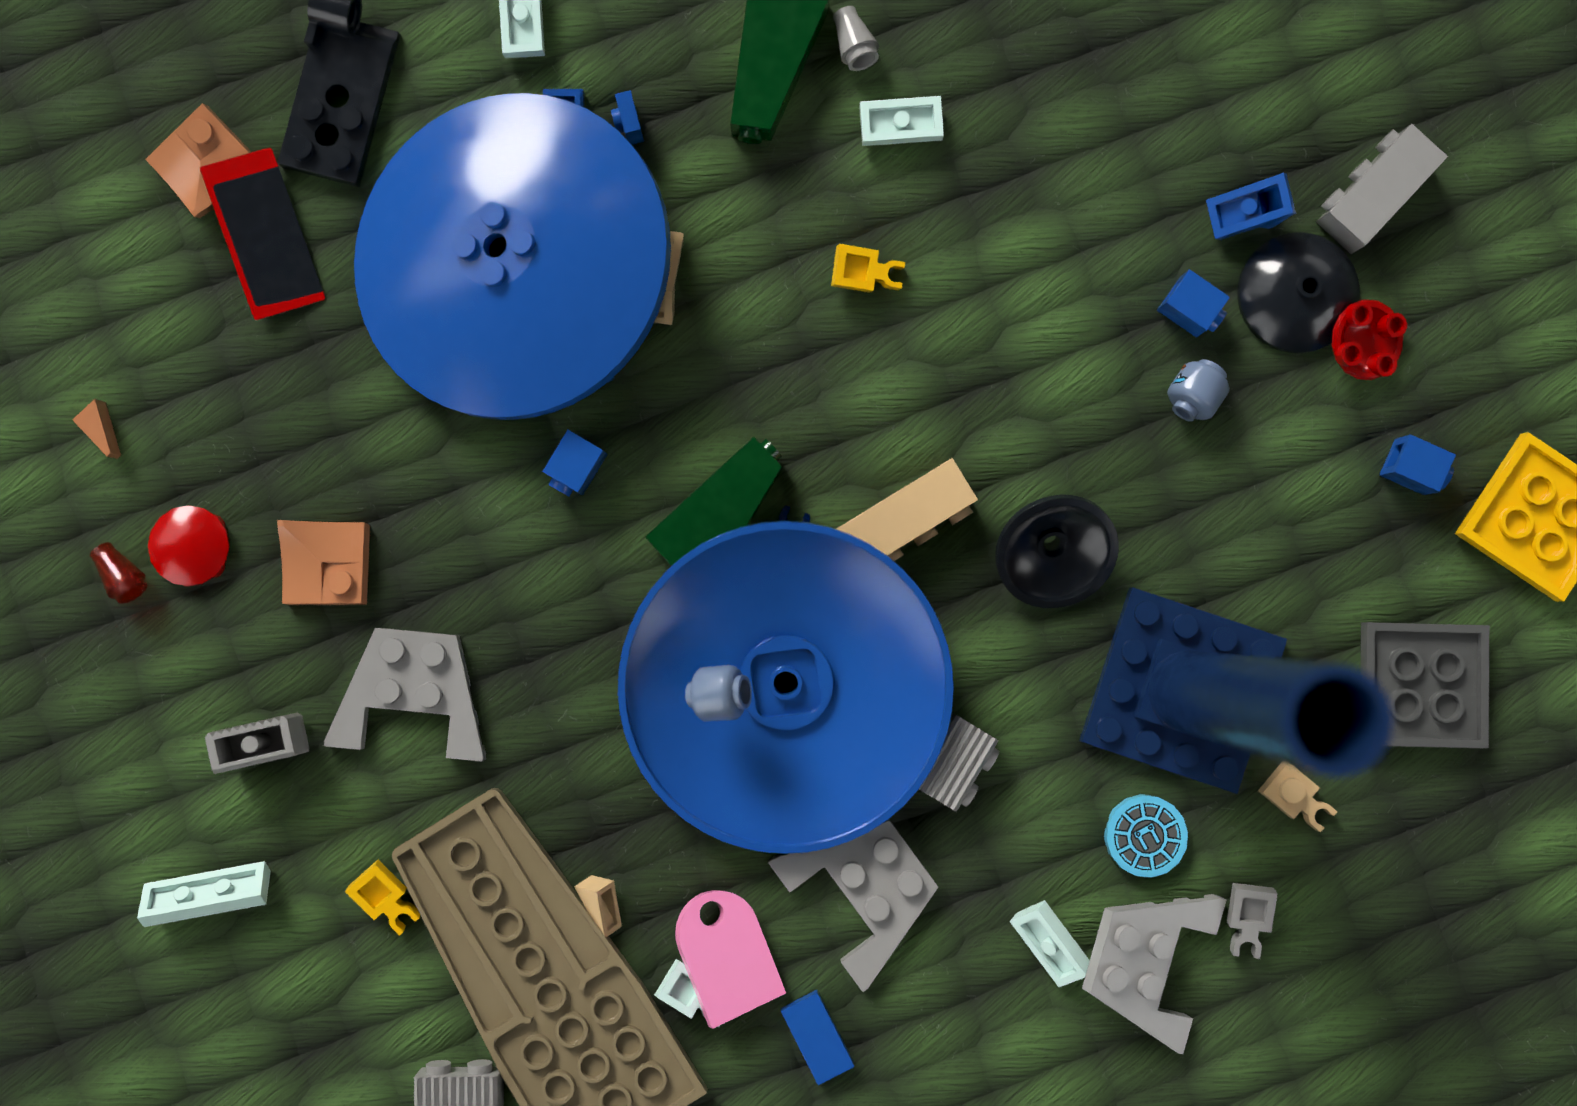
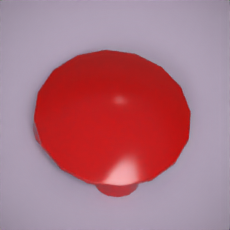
M1364 299L1350 304L1339 315L1332 333L1334 356L1343 371L1359 380H1374L1379 377L1392 375L1397 369V361L1402 352L1403 334L1407 329L1405 317L1400 313H1394L1390 307L1377 300Z
M190 505L173 508L161 516L152 528L148 542L150 561L158 574L173 584L183 586L203 584L212 578L219 577L225 569L230 547L224 520L205 508Z

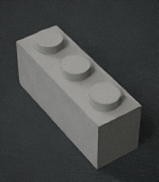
M1410 124L1399 134L1394 129L1388 133L1375 147L1380 152L1372 162L1366 158L1348 176L1353 181L1352 184L1344 192L1338 188L1321 205L1326 212L1316 223L1350 254L1364 247L1448 157L1413 124Z

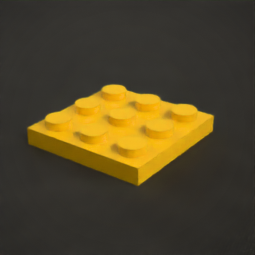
M1529 432L1520 434L1455 532V535L1554 601L1564 602L1577 582V464Z

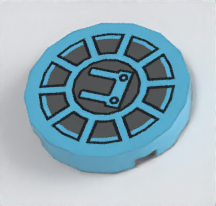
M1139 794L1125 798L1112 809L1108 817L1109 820L1104 832L1108 854L1120 868L1135 876L1152 878L1168 873L1179 864L1187 849L1188 831L1183 816L1174 805L1157 796Z

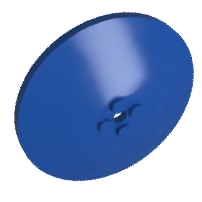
M531 93L488 96L458 106L429 122L397 151L384 168L366 202L356 238L354 273L358 304L370 337L384 360L410 387L428 399L454 411L475 417L497 420L533 418L556 412L593 394L623 369L638 351L652 328L666 292L671 258L670 227L660 189L649 167L628 140L606 120L582 106L552 96ZM497 238H505L507 246L504 253L499 257H491L489 253L491 243Z
M762 522L739 527L701 543L682 556L660 577L639 606L623 645L618 674L619 712L624 734L631 754L652 789L668 807L700 831L725 843L766 853H805L831 848L856 839L887 821L919 790L931 772L948 732L953 704V672L948 644L931 604L918 585L903 568L870 543L847 532L808 522ZM736 666L750 680L752 687L750 706L736 720L702 721L696 716L693 708L687 704L685 696L687 684L692 681L693 675L701 667ZM785 671L793 673L798 680L796 688L788 693L779 691L774 684L775 677Z

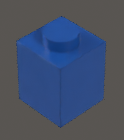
M1189 269L1177 280L1157 311L1193 336L1198 337L1207 330L1211 332L1216 330L1227 314L1222 308L1230 297Z
M567 430L542 472L552 477L548 485L570 497L573 490L584 495L608 454L582 437Z
M1413 435L1403 436L1394 440L1379 476L1422 495L1438 493L1452 479L1454 468L1451 465L1456 454Z

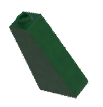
M829 0L746 1L730 122L731 135L738 137L739 141L747 144H761L762 140H772L828 15Z
M753 436L648 533L645 538L672 566L682 556L701 543L719 534L748 526L782 471V466L777 462L782 455L767 439L760 443Z

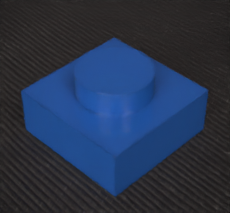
M631 90L615 94L618 108L611 110L615 129L620 133H625L626 139L631 145L644 142Z

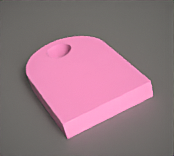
M712 890L695 896L684 906L676 924V943L708 1027L714 1029L786 994L757 917L751 906L743 898L731 892ZM713 901L718 905L720 915L714 924L705 925L700 919V910L705 903Z

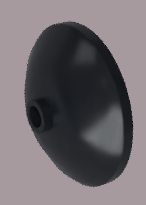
M1295 232L1280 235L1267 241L1249 257L1240 274L1237 298L1239 309L1246 325L1259 340L1280 351L1308 353L1324 348L1332 343L1333 328L1339 315L1350 304L1360 300V286L1352 262L1337 245L1315 234ZM1303 281H1308L1312 284V294L1306 293L1303 290Z
M1074 495L1044 497L1020 509L1004 526L996 545L995 562L997 571L1007 590L1018 600L1040 608L1070 606L1091 596L1107 581L1118 558V535L1105 511L1092 501ZM1056 536L1052 542L1044 543L1047 538Z

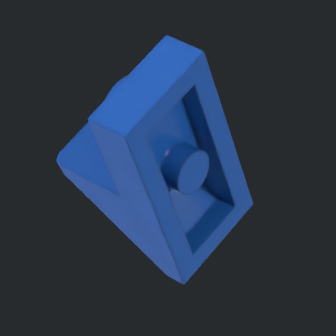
M1286 173L1278 174L1206 200L1214 237L1218 240L1258 227L1270 229L1296 214Z

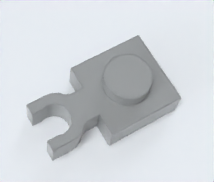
M1239 883L1232 884L1227 923L1230 928L1238 929L1233 934L1230 943V951L1233 956H1239V948L1243 943L1251 942L1253 957L1260 959L1262 945L1258 939L1259 931L1272 933L1278 895L1274 888Z

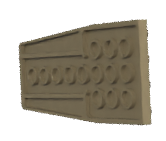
M492 788L393 850L392 859L500 1075L519 1106H687L707 1094L708 1088L644 983L610 937L604 936L586 910L577 892L502 790Z

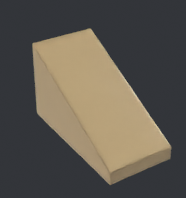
M591 875L574 886L586 910L605 937H608L622 927L614 880Z

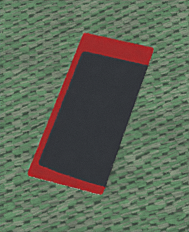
M265 148L200 167V172L253 318L260 320L324 300V292L272 148Z

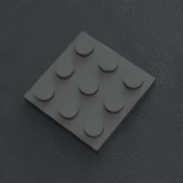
M1361 622L1360 671L1376 680L1387 694L1393 713L1392 735L1387 746L1489 748L1490 625Z

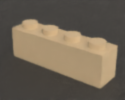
M951 458L837 529L870 543L895 561L904 555L900 547L912 540L919 546L938 534L935 529L936 525L946 519H949L951 524L954 525L972 514L973 511L969 505L978 499L955 461Z

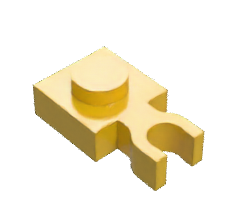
M839 244L836 246L831 286L870 293L874 291L876 281L884 288L900 290L902 289V283L891 281L888 271L890 268L904 269L905 262L892 260L885 264L878 263L879 250Z
M379 859L348 885L345 891L373 920L384 913L389 918L390 927L399 936L404 932L406 925L399 920L398 915L408 914L414 922L420 918L417 907L411 902H405L400 898L405 893L407 887Z

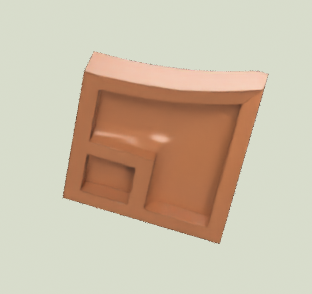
M202 103L145 160L177 194L190 213L200 219L214 209L200 172V167L248 154L251 151L207 105Z
M277 520L282 559V604L367 605L369 524L365 522Z

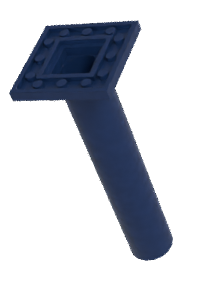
M1130 587L1079 741L1238 794L1251 753L1320 775L1345 777L1363 772L1381 758L1390 742L1393 713L1387 694L1376 680L1355 667L1281 660L1287 642L1286 638Z

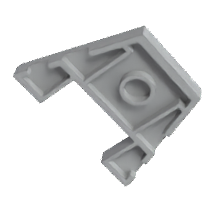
M375 628L326 735L324 746L357 750L364 749L369 707L449 715L446 758L484 761L486 759V751L480 737L478 728L480 724L477 711L474 710L469 687L471 684L460 635Z
M889 819L870 832L849 842L812 852L779 854L768 860V864L789 892L793 891L822 868H826L870 928L873 935L840 959L842 965L862 992L866 991L938 889L936 882Z
M1209 894L1199 899L1177 898L1173 899V902L1155 904L1153 902L1106 907L1082 989L1173 1051L1183 1054L1193 1018L1185 1013L1159 1008L1162 993L1181 928L1185 927L1217 935L1226 899L1218 895Z

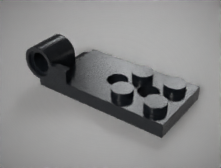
M309 0L307 10L309 24L304 43L309 48L277 163L285 169L360 187L401 34L394 30L360 22L362 0ZM344 89L349 92V100L343 107L334 108L330 106V97L335 91ZM327 128L338 129L339 137L335 144L331 146H322L320 144L319 138L323 130Z

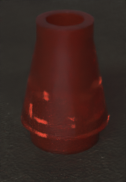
M103 543L91 551L90 558L97 568L109 598L116 599L119 604H125L137 599L146 591L148 585L144 581L146 578L145 573L116 550L112 543Z

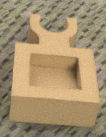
M1281 763L1258 790L1288 817L1295 819L1302 812L1305 822L1318 832H1321L1324 827L1316 822V812L1319 809H1323L1332 816H1335L1337 813L1329 804L1316 801L1313 796L1320 787L1296 767Z

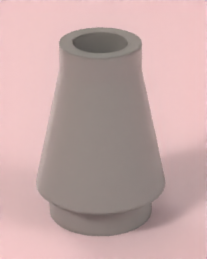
M845 6L834 13L833 19L837 29L841 60L852 71L866 69L878 60L879 54L877 51L879 43L861 20L854 6Z

